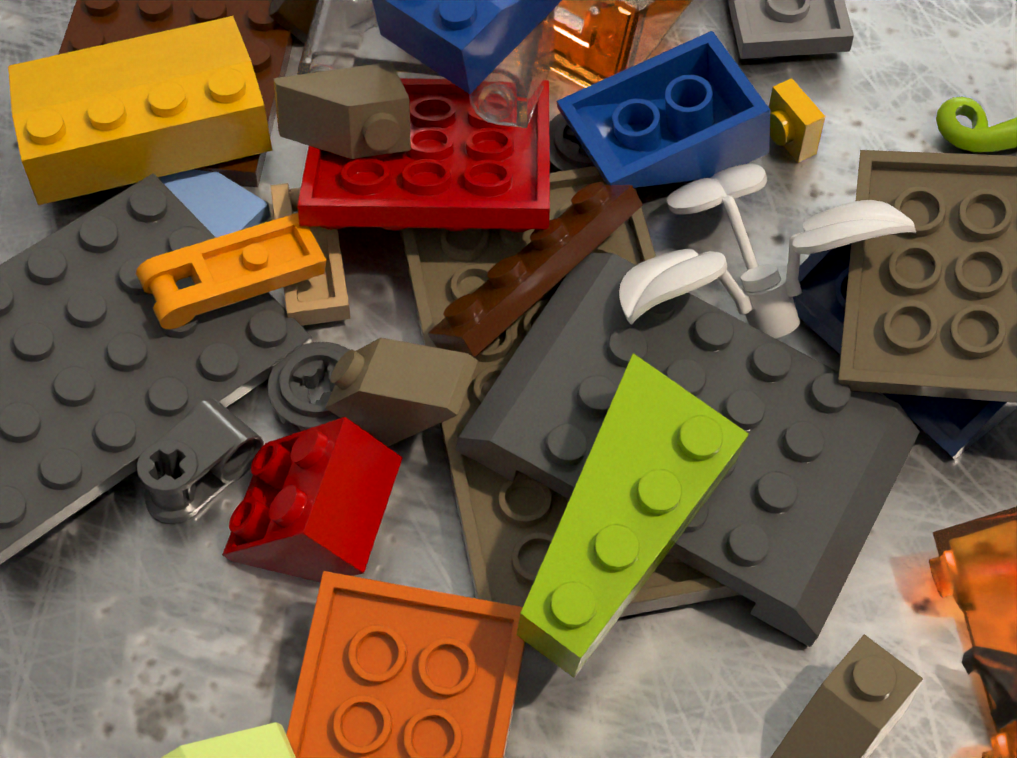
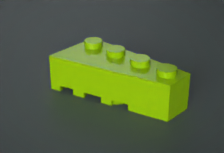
M633 353L522 608L516 635L574 678L736 463L749 433Z

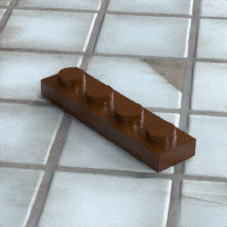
M596 182L579 190L571 199L573 205L558 218L550 220L549 228L535 229L530 235L531 242L516 255L496 263L488 271L487 277L489 279L472 294L464 295L447 306L443 313L445 318L428 332L435 346L441 349L468 353L475 358L643 206L633 186L604 185L602 182Z

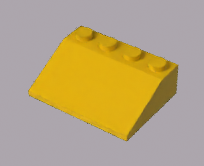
M233 16L8 66L11 110L19 152L38 206L137 183L153 173L157 177H162L273 151L262 95L251 59Z

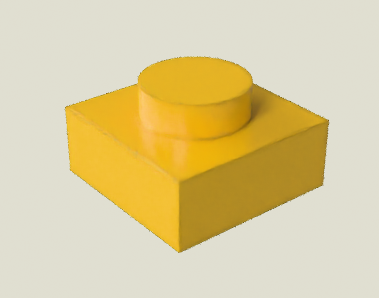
M792 78L773 86L769 102L770 137L777 145L784 146L797 163L816 155L826 116Z

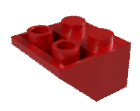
M346 417L265 443L252 461L251 473L253 476L245 497L236 507L230 518L229 529L231 533L222 555L232 562L321 583L323 571L349 576L363 574L403 457Z

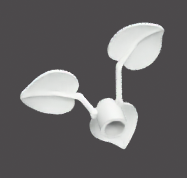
M756 164L730 167L714 174L711 178L699 179L680 187L668 196L667 204L669 210L675 214L698 213L721 203L724 204L747 271L741 275L742 285L739 287L728 272L727 261L722 253L708 251L698 255L696 251L691 249L677 250L648 259L629 270L620 284L619 298L626 319L632 325L636 319L650 308L719 279L734 299L738 313L740 315L745 314L748 324L776 339L793 332L800 325L793 296H798L802 293L798 280L800 254L818 253L885 235L906 232L916 233L914 223L909 217L893 206L876 200L855 201L818 213L804 221V232L791 236L787 275L779 273L776 265L758 266L735 202V198L755 193L765 187L767 183L765 170Z

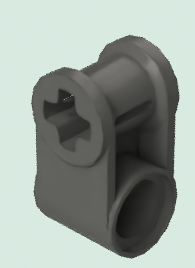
M210 398L200 402L186 414L182 421L155 443L146 447L139 456L137 471L139 480L145 487L144 498L147 510L155 519L170 524L185 522L194 517L203 506L230 483L239 480L251 469L252 461L263 446L264 441L256 432L217 400ZM156 461H157L158 467H159V472H158V473H157V471H156V466H155V464H154ZM184 490H185V494H186V498H187V501H186V502H185L184 496H183V491H184Z

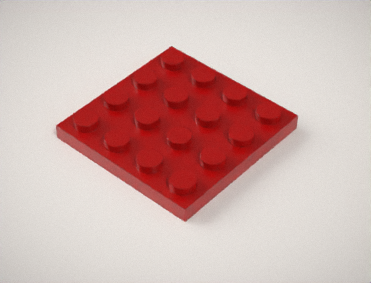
M400 78L409 96L411 150L350 159L312 146L308 147L297 205L299 226H320L330 230L344 227H382L387 230L444 228L450 231L479 228L506 229L512 232L549 228V80L485 79L471 94H468L447 79Z

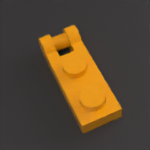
M298 213L152 257L140 264L136 270V275L144 292L153 294L156 300L153 310L161 327L164 329H175L184 326L196 315L323 275L327 260L309 226H299ZM191 276L195 285L179 290L176 282Z

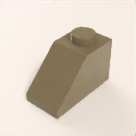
M392 62L273 78L280 137L350 159L411 150L409 96Z
M379 338L357 351L353 349L347 351L339 359L331 374L330 380L335 386L325 408L340 418H348L388 447L457 416L478 360L468 353Z
M864 634L820 685L770 758H868L907 711L923 678Z

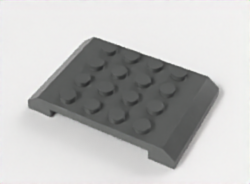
M590 253L566 275L459 435L455 450L512 482L518 473L521 472L570 499L627 365L634 353L749 433L736 463L667 554L754 601L755 604L750 612L751 615L811 647L819 637L920 431L897 402L875 392L851 391L849 385L839 383L838 371L690 293H685L650 308L631 325L623 312L619 298V289L626 273L636 265L614 253Z

